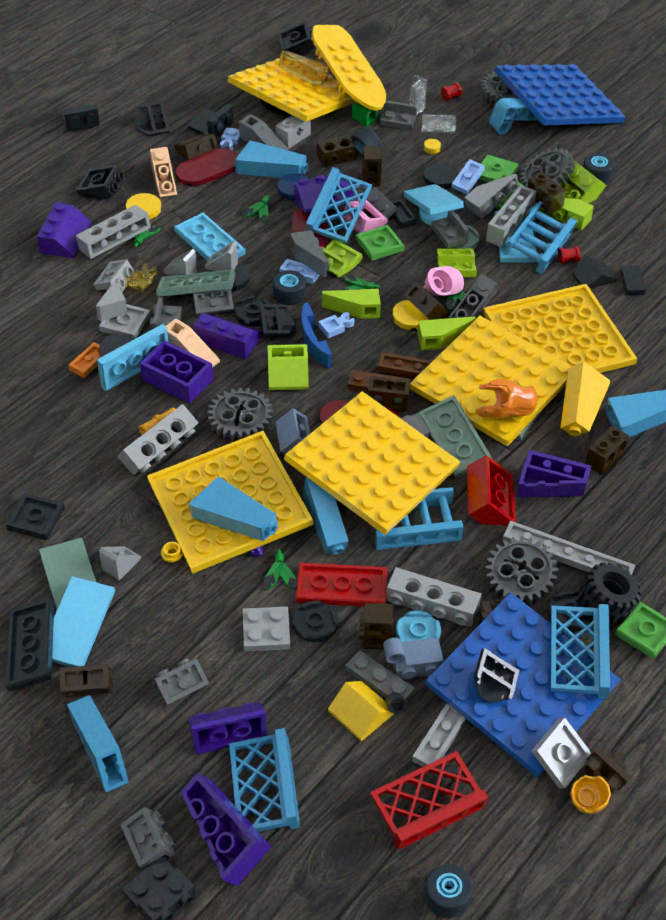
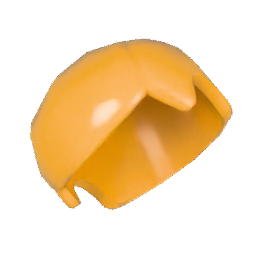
M585 775L573 783L570 796L572 804L580 812L595 814L607 806L611 792L609 784L601 776L592 777Z

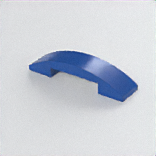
M304 303L302 309V337L304 344H307V350L314 359L326 368H331L332 353L326 340L317 341L312 330L314 329V314L309 303Z

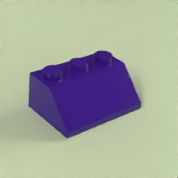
M317 175L313 179L302 178L298 182H293L295 203L304 213L312 212L328 176ZM343 180L339 183L341 189L350 186L348 182ZM352 190L344 192L346 199L354 196ZM341 194L333 196L334 202L343 200Z
M55 202L37 235L40 253L75 258L79 251L75 235L89 229L91 221L73 205Z
M202 313L193 324V331L208 347L243 359L248 357L263 336L261 331Z
M260 702L245 703L239 707L222 708L216 712L200 713L194 717H189L190 733L196 755L229 748L230 743L267 736L266 713Z

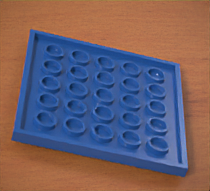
M575 64L496 66L494 71L543 125L623 123L625 120L621 110Z
M512 593L486 617L425 682L427 687L537 778L545 769L531 751L557 719L565 717L575 732H577L605 700L598 698V694L551 691V624ZM562 632L556 636V639L563 645L570 640ZM576 643L571 644L567 648L574 656L582 651ZM482 648H486L519 670L513 699L488 703L479 697L474 675ZM564 652L556 657V660L563 666L571 660ZM587 653L579 659L586 667L593 663V659ZM575 663L567 668L574 677L583 671ZM611 671L609 694L621 680ZM563 672L556 677V684L566 685L571 681ZM587 674L579 680L584 686H594V681Z

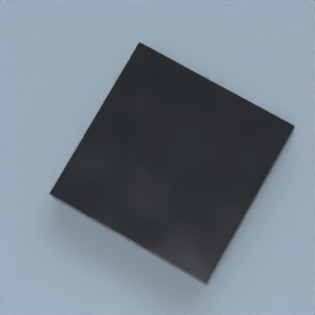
M24 493L6 524L7 530L47 540L65 509L64 503Z

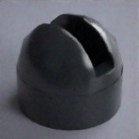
M393 692L386 698L387 707L392 713L398 714L405 710L407 701L400 693Z

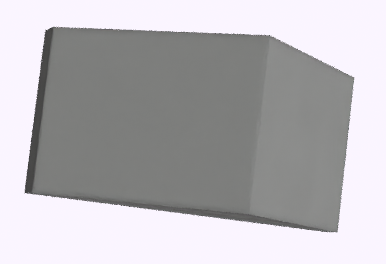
M233 241L212 254L205 268L212 271L235 270L238 264L237 243Z
M191 249L172 260L163 270L164 273L171 276L196 273L195 250Z
M116 282L112 283L96 305L97 316L100 321L127 314L126 299Z
M125 546L101 547L99 550L102 570L117 580H120L141 559L140 555Z

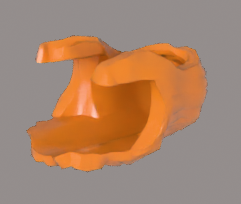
M496 379L479 386L481 390H493L496 395V403L493 406H483L476 409V414L481 417L492 418L527 416L534 412L538 395L534 387H520L513 381Z

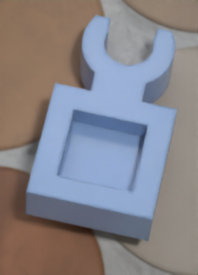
M226 127L221 136L220 148L229 147V149L233 150V145H238L241 140L239 130Z
M345 312L339 318L333 315L319 321V328L328 338L345 332V327H353L355 319L348 320L349 312Z

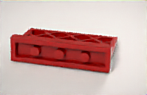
M457 751L370 793L371 798L394 837L393 842L398 850L485 808L488 801V796L484 789L480 790ZM454 760L459 768L458 775L443 771L445 764ZM430 772L439 775L437 785L422 781L424 774ZM442 776L456 780L453 791L439 787ZM407 782L418 785L415 796L401 792L402 785ZM458 783L468 784L473 792L467 795L456 792ZM420 786L435 791L432 801L417 797ZM437 792L452 796L450 803L445 806L435 803ZM385 793L395 795L394 805L383 804L379 796ZM399 797L413 801L410 812L396 808ZM415 803L429 806V813L424 816L414 814ZM396 813L408 817L407 824L397 829L392 821L393 814Z

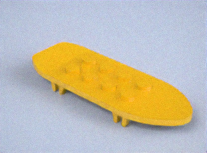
M315 25L312 30V40L317 48L316 55H319V60H325L340 84L339 92H342L341 95L345 96L348 94L352 99L368 109L374 111L381 110L386 101L384 86L352 37L338 25Z

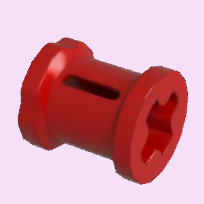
M457 82L453 83L452 86L441 88V96L445 101L462 95V88Z
M579 247L558 248L559 263L563 264L567 261L579 262Z

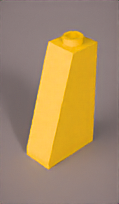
M584 361L568 368L560 428L573 437L590 431L610 384L608 378Z

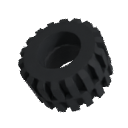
M602 562L599 565H594L579 587L578 597L582 600V607L598 608L599 604L608 605L609 622L616 624V622H623L633 611L641 599L642 590L639 589L641 586L636 582V577L630 574V571L623 569L618 564L616 566L610 562L608 564Z

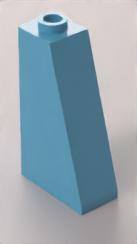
M251 140L235 159L236 173L243 175L281 178L293 173L303 175L308 169L306 155Z
M666 390L608 398L605 412L611 426L618 428L631 437L665 423Z
M219 476L189 503L191 516L194 519L262 541L273 535L278 528L277 516L274 512Z
M306 477L302 494L325 554H340L347 549L349 541L336 500L332 495Z
M88 695L67 704L74 727L105 792L129 783L119 746L91 696Z

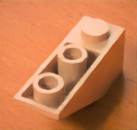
M168 148L150 149L152 171L160 198L176 196L177 191Z
M174 319L166 325L169 343L211 362L212 368L220 362V359L188 325L178 319Z

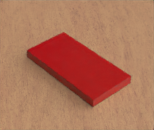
M299 563L296 603L321 601L325 605L365 607V603L386 604L387 567Z

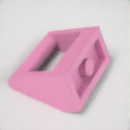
M366 200L362 210L367 209L375 218H369L361 211L353 229L358 233L384 226L388 219ZM358 201L349 202L351 208L359 206ZM351 214L342 216L346 222L353 219Z

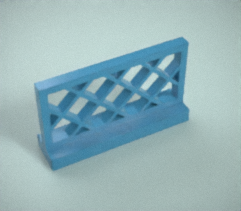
M332 167L306 222V231L312 230L313 233L346 244L372 189V184L341 174L339 169ZM343 180L348 182L350 186L341 189L339 183ZM363 187L366 191L358 194L355 188ZM352 190L355 196L346 199L344 192ZM341 194L343 200L334 202L333 196ZM357 200L359 206L351 208L349 202ZM346 204L348 210L339 212L337 206ZM334 208L337 214L328 217L326 211ZM351 214L353 219L345 222L342 216ZM339 218L342 224L333 227L331 220ZM325 222L330 227L326 230L319 228L320 224ZM344 228L346 231L345 237L338 235L336 230Z
M599 604L598 608L552 605L551 691L598 694V698L607 699L610 690L609 606ZM556 613L566 614L571 619L562 624L556 618ZM582 615H593V621L587 626L579 618ZM574 622L583 629L576 635L567 629ZM562 631L571 638L564 645L556 639V636ZM585 633L593 639V642L588 646L579 640ZM574 642L582 649L576 656L567 649ZM562 652L571 659L564 666L556 660V657ZM586 653L593 659V663L588 667L579 660ZM573 663L583 670L576 677L567 670ZM562 672L571 680L566 685L556 684V677ZM587 674L594 681V686H584L579 680Z
M285 728L276 729L274 735L230 743L235 807L244 817L249 812L258 817L253 824V827L258 832L289 826L290 829L300 828L290 744ZM273 743V749L268 756L259 751L263 745ZM246 748L251 752L242 761L236 757V750ZM255 755L263 759V762L257 769L248 764ZM268 763L276 767V771L270 778L261 773ZM244 768L253 773L246 783L239 779V774ZM258 776L266 781L260 791L251 787V784ZM271 785L279 789L278 794L273 800L264 795ZM247 790L256 795L248 805L241 801V797ZM260 798L269 803L262 814L253 809ZM275 807L281 811L282 819L271 821L267 818V815Z

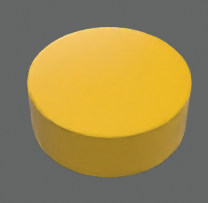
M428 139L424 142L425 152L429 154L440 152V141Z

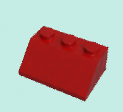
M487 455L467 466L468 515L482 525L508 526L510 521L516 522L513 475Z

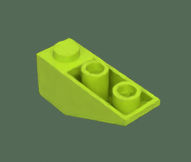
M565 198L564 206L550 214L542 207L539 212L562 223H567L572 218L577 221L574 228L582 231L592 219L594 206L579 199Z
M379 290L322 291V307L340 313L349 312L350 316L360 319L380 318L381 303Z
M476 317L419 321L417 335L421 351L442 349L450 345L476 320Z

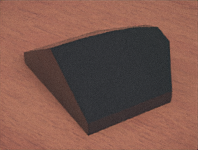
M163 100L140 105L136 124L138 130L147 136L170 132Z
M591 257L581 259L572 274L580 285L587 284L590 289L617 282V278L605 263Z
M259 304V326L263 336H289L296 329L294 319L288 312L285 304Z
M482 648L474 675L479 697L488 703L513 699L519 670L486 648Z

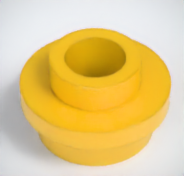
M168 542L163 546L161 556L166 562L173 563L183 557V552L177 542Z

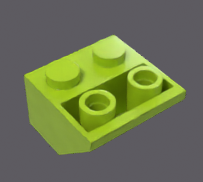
M575 161L574 173L569 174L570 178H565L566 183H560L559 185L566 190L565 198L579 199L590 203L598 198L607 185Z
M307 344L268 345L269 390L309 389Z

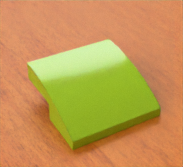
M334 239L326 248H323L324 256L328 258L330 268L327 271L337 277H341L349 272L363 259L361 253Z
M473 248L437 249L438 267H454L461 273L462 277H476L477 269Z

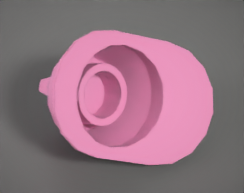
M454 267L432 268L428 272L423 288L435 297L453 295L463 289L464 279L461 273Z

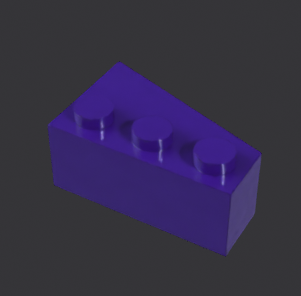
M529 450L518 484L517 497L584 496L591 466Z

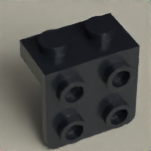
M90 104L61 110V116L67 131L100 126L96 105Z
M226 104L217 112L206 109L188 123V128L200 134H214L216 137L233 123V106Z

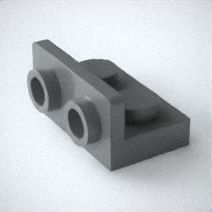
M386 100L380 119V126L412 131L416 121L417 106Z
M454 210L448 211L446 218L431 222V228L447 249L467 243L469 229Z
M231 289L193 293L196 316H200L202 313L210 315L234 311Z
M158 297L157 304L153 306L154 317L150 319V329H154L162 324L166 326L174 319L181 321L182 307L163 305V298Z
M187 658L177 663L176 669L169 672L167 668L155 675L156 679H154L152 684L154 687H157L166 706L210 684L197 658L192 661Z
M146 807L120 824L138 866L143 869L163 855L169 857L175 855L172 847L174 842L163 828L164 820L157 811L154 812Z

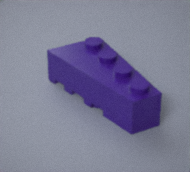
M197 773L181 791V794L193 819L199 825V832L211 851L209 853L213 861L217 863L220 869L219 874L222 880L238 886L269 851L271 845L212 780Z

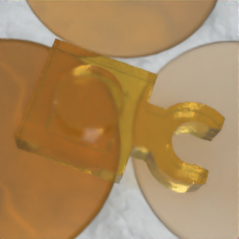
M148 263L143 264L142 271L136 269L129 277L127 286L144 292L152 283L153 276L157 273L156 266L149 269Z

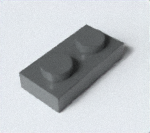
M376 187L370 191L367 201L384 217L389 219L398 208Z

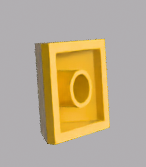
M363 681L345 682L328 708V712L360 741H363L394 714L388 709L386 702Z

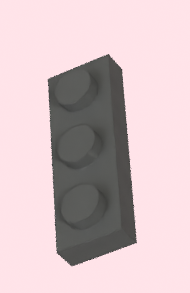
M360 650L345 665V671L358 680L363 681L368 687L384 698H387L393 692H398L408 701L415 693L413 686Z

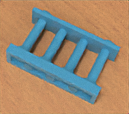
M539 201L535 207L532 206L530 208L527 218L512 237L508 236L506 239L504 254L507 255L512 248L536 260L538 264L536 272L542 274L558 253V248H561L572 234L577 221L570 218L567 223L562 224L539 212L542 202ZM537 218L559 230V234H554L534 223L533 220ZM527 228H530L550 239L552 244H547L525 231ZM522 238L544 250V254H539L517 241Z
M453 487L434 489L415 507L419 508L423 525L410 526L407 514L400 521L402 527L392 528L386 535L376 530V550L462 541V520L453 521L449 509V504H452ZM440 506L444 522L432 524L428 507Z

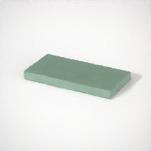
M235 270L162 277L156 289L157 297L232 289Z
M455 395L418 412L429 429L434 443L460 461L458 468L452 472L455 479L467 474V466L487 455L492 459Z
M82 538L39 549L56 609H58L72 576L96 582Z

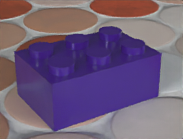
M165 340L140 363L142 381L189 404L213 381L211 362Z

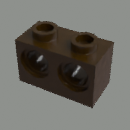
M348 134L317 141V157L324 167L355 160L356 145Z
M363 146L362 180L372 184V187H381L382 155L380 146Z
M541 171L528 179L527 188L536 191L535 202H542L541 207L551 214L564 206L566 190Z
M370 376L368 396L382 406L392 408L393 410L407 411L410 380Z
M611 426L588 448L585 464L590 465L591 469L603 475L625 453L629 435Z
M365 603V612H360L359 640H363V649L384 650L383 643L392 638L393 604Z
M108 664L60 668V692L66 698L113 693V671Z

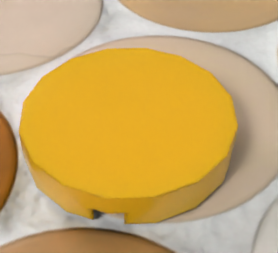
M136 194L126 202V209L137 205L148 213L149 220L155 218L161 212L160 199L152 194Z
M409 300L401 301L393 308L394 323L406 330H411V328H416L417 330L419 321L430 320Z

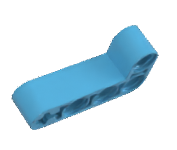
M502 98L496 103L489 124L502 135L509 131L513 120L538 119L519 98Z

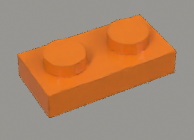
M93 342L68 365L69 371L83 378L87 377L98 366L97 359L101 358L98 352L100 345Z

